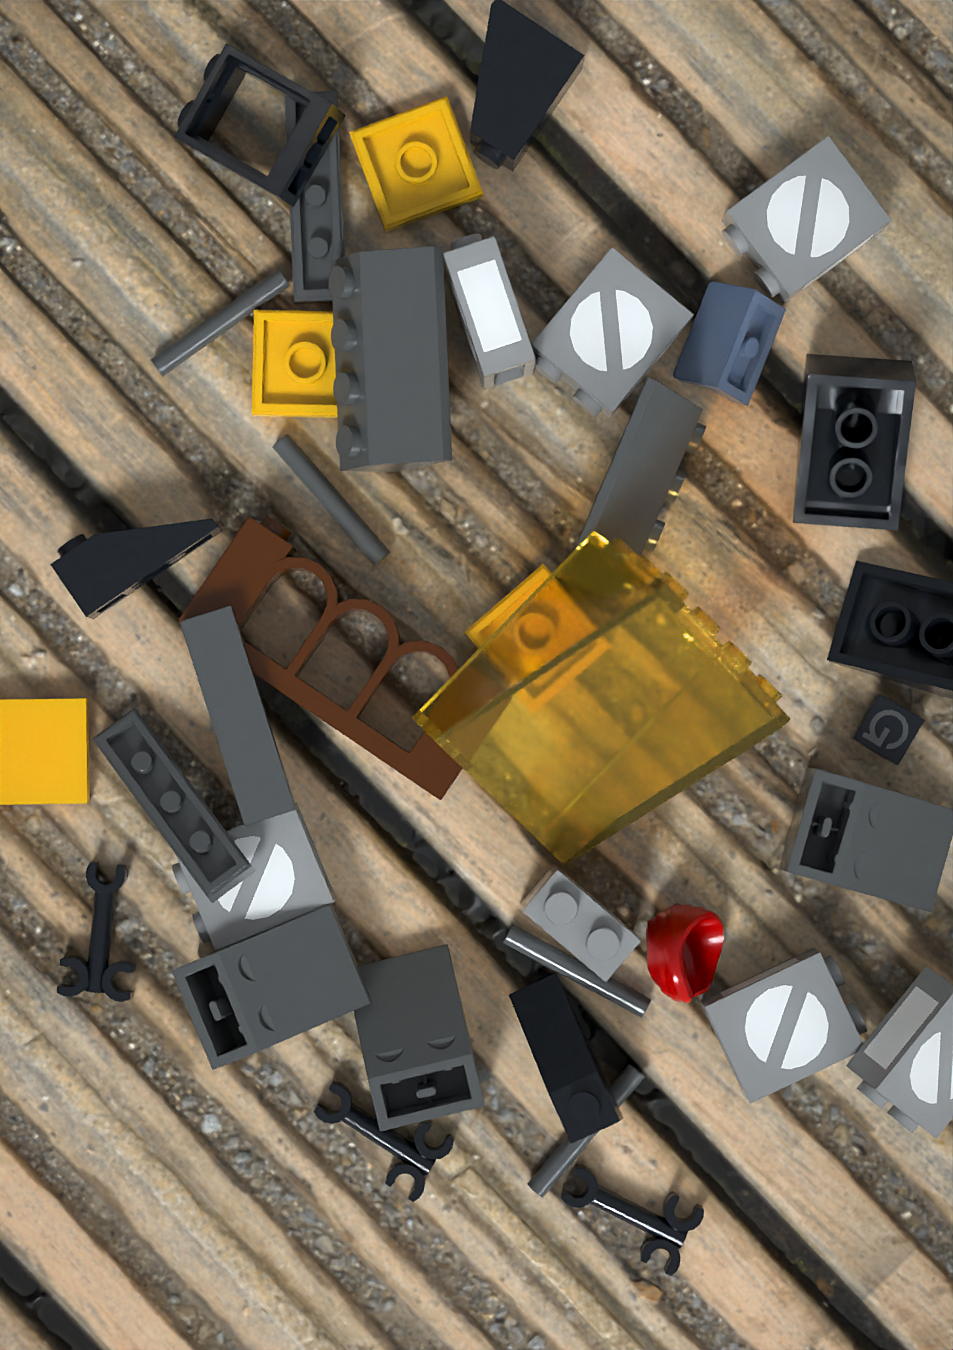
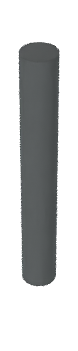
M279 269L275 270L151 359L152 363L160 374L165 376L253 313L254 310H257L290 286Z
M289 434L283 436L273 445L272 448L375 566L391 553Z
M513 924L503 940V943L641 1018L651 1002L650 998L611 977L605 982L580 960Z
M630 1063L609 1086L619 1107L645 1078ZM598 1132L572 1144L567 1136L527 1185L543 1198Z

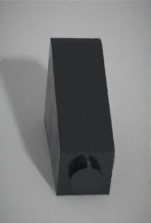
M494 0L490 8L470 127V143L475 146L473 153L487 165L495 169H499L501 165H504L511 171H514L581 72L585 55L503 0Z

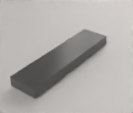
M337 91L313 92L338 108ZM285 96L286 135L288 141L306 108ZM339 128L295 206H290L295 304L332 302V295L328 285L331 261L345 256Z
M227 606L181 621L180 625L244 826L297 810L233 607Z
M135 708L93 738L95 744L212 903L255 872L247 858Z

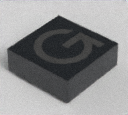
M878 693L850 739L892 764L899 765L925 720Z

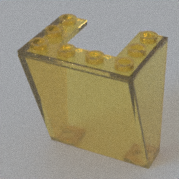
M595 531L564 560L412 717L446 753L563 865H567L783 728L791 720L777 704L782 697L781 693L762 675L758 674L755 676L748 668L752 662L737 646L729 640L722 645L715 637L721 628L698 606L693 611L688 608L683 601L689 596V593L674 577L666 571L662 574L642 554L637 556L620 538L616 537L610 543Z

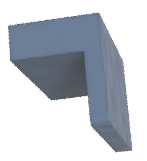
M714 281L710 282L675 367L673 377L681 382L707 387L732 403L748 406L786 309L756 289Z

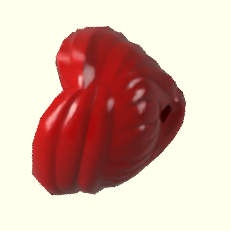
M677 903L665 910L659 911L647 921V967L651 978L660 987L661 992L672 1000L687 1004L694 997L709 990L714 980L725 937L724 925L720 917L714 911L705 909L703 906L681 905Z

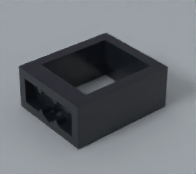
M226 43L221 54H216L209 61L203 76L204 84L195 100L189 101L182 109L178 118L179 129L174 137L193 150L294 207L346 115L331 102ZM246 74L306 108L268 176L208 142Z

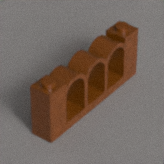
M249 516L177 622L180 623L202 614L232 606L241 632L271 586L282 575L292 571H306L316 575L322 581L327 593V605L322 617L287 668L243 640L253 673L441 801L512 697V694L504 690L509 680L484 663L478 671L468 665L460 677L454 659L442 647L429 641H408L400 645V633L396 623L381 605L367 599H347L340 602V593L334 578L319 563L305 557H292L296 549L287 542L292 534L289 530L268 516H265L261 523ZM352 612H367L378 617L384 624L388 633V648L383 660L351 707L346 710L298 676L332 626L342 616ZM412 653H427L437 657L446 666L450 676V689L445 701L411 751L408 752L362 721L359 716L393 666L402 657Z

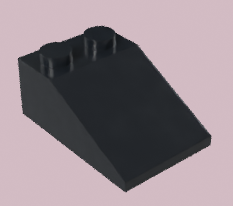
M806 354L800 412L793 523L898 530L916 387L912 361Z
M856 560L827 661L953 699V582Z

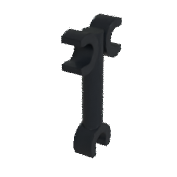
M93 861L89 863L86 869L87 883L95 891L88 963L85 959L74 955L60 959V966H70L78 971L79 981L76 985L61 984L57 986V993L62 996L72 997L85 990L86 992L105 993L114 1001L124 1002L133 998L134 991L118 989L114 984V977L117 972L133 973L136 971V964L131 961L121 960L109 967L108 965L116 891L125 885L128 879V869L126 864H118L115 880L107 884L102 882L98 876L99 862Z
M333 1081L329 1090L341 1098L342 1106L336 1111H329L324 1106L318 1104L314 1110L317 1118L330 1124L342 1121L400 1159L401 1162L391 1166L387 1172L385 1184L391 1187L399 1175L409 1174L414 1178L415 1186L411 1189L408 1199L412 1202L419 1199L424 1192L425 1176L434 1165L436 1159H441L449 1154L453 1148L454 1137L448 1134L440 1146H429L424 1139L431 1126V1121L429 1120L422 1121L416 1128L415 1144L392 1129L380 1132L377 1119L352 1103L351 1092L347 1086L341 1082Z
M575 1165L573 1174L586 1180L588 1183L587 1189L578 1195L563 1189L561 1192L562 1200L567 1205L576 1208L591 1204L652 1235L653 1237L643 1242L640 1248V1260L647 1264L653 1251L665 1249L669 1252L670 1256L665 1264L664 1271L667 1275L672 1276L680 1266L678 1249L683 1245L688 1231L694 1230L701 1224L704 1217L703 1207L696 1204L690 1216L678 1218L674 1214V1208L680 1197L672 1191L663 1202V1212L665 1218L598 1185L595 1174L590 1168L584 1165Z

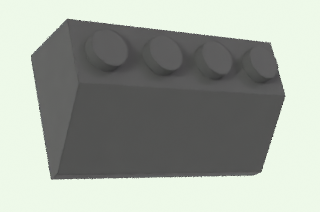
M425 246L361 251L332 260L328 285L333 303L331 342L335 349L336 370L333 393L337 401L338 432L336 435V449L340 458V471L397 472L452 461L443 247Z
M649 377L647 378L560 583L616 607L621 604L623 597L631 600L634 599L645 573L644 570L636 568L644 548L652 552L654 551L665 526V522L657 519L664 500L671 503L675 502L686 474L677 471L685 452L692 455L695 454L705 432L706 426L698 423L702 408L660 382Z

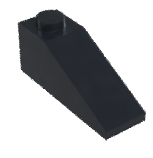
M211 518L94 534L88 539L84 534H80L57 550L61 557L50 565L84 615L95 619L223 531L218 523Z
M554 973L509 994L547 1092L571 1144L620 1122L623 1119V1115L558 974Z

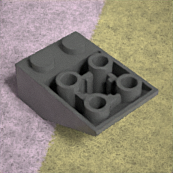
M807 768L779 869L848 890L932 912L953 837V809L816 768Z
M332 904L172 970L212 1070L257 1053L372 1003Z
M448 944L358 965L372 1003L354 1010L380 1132L484 1107V1093Z

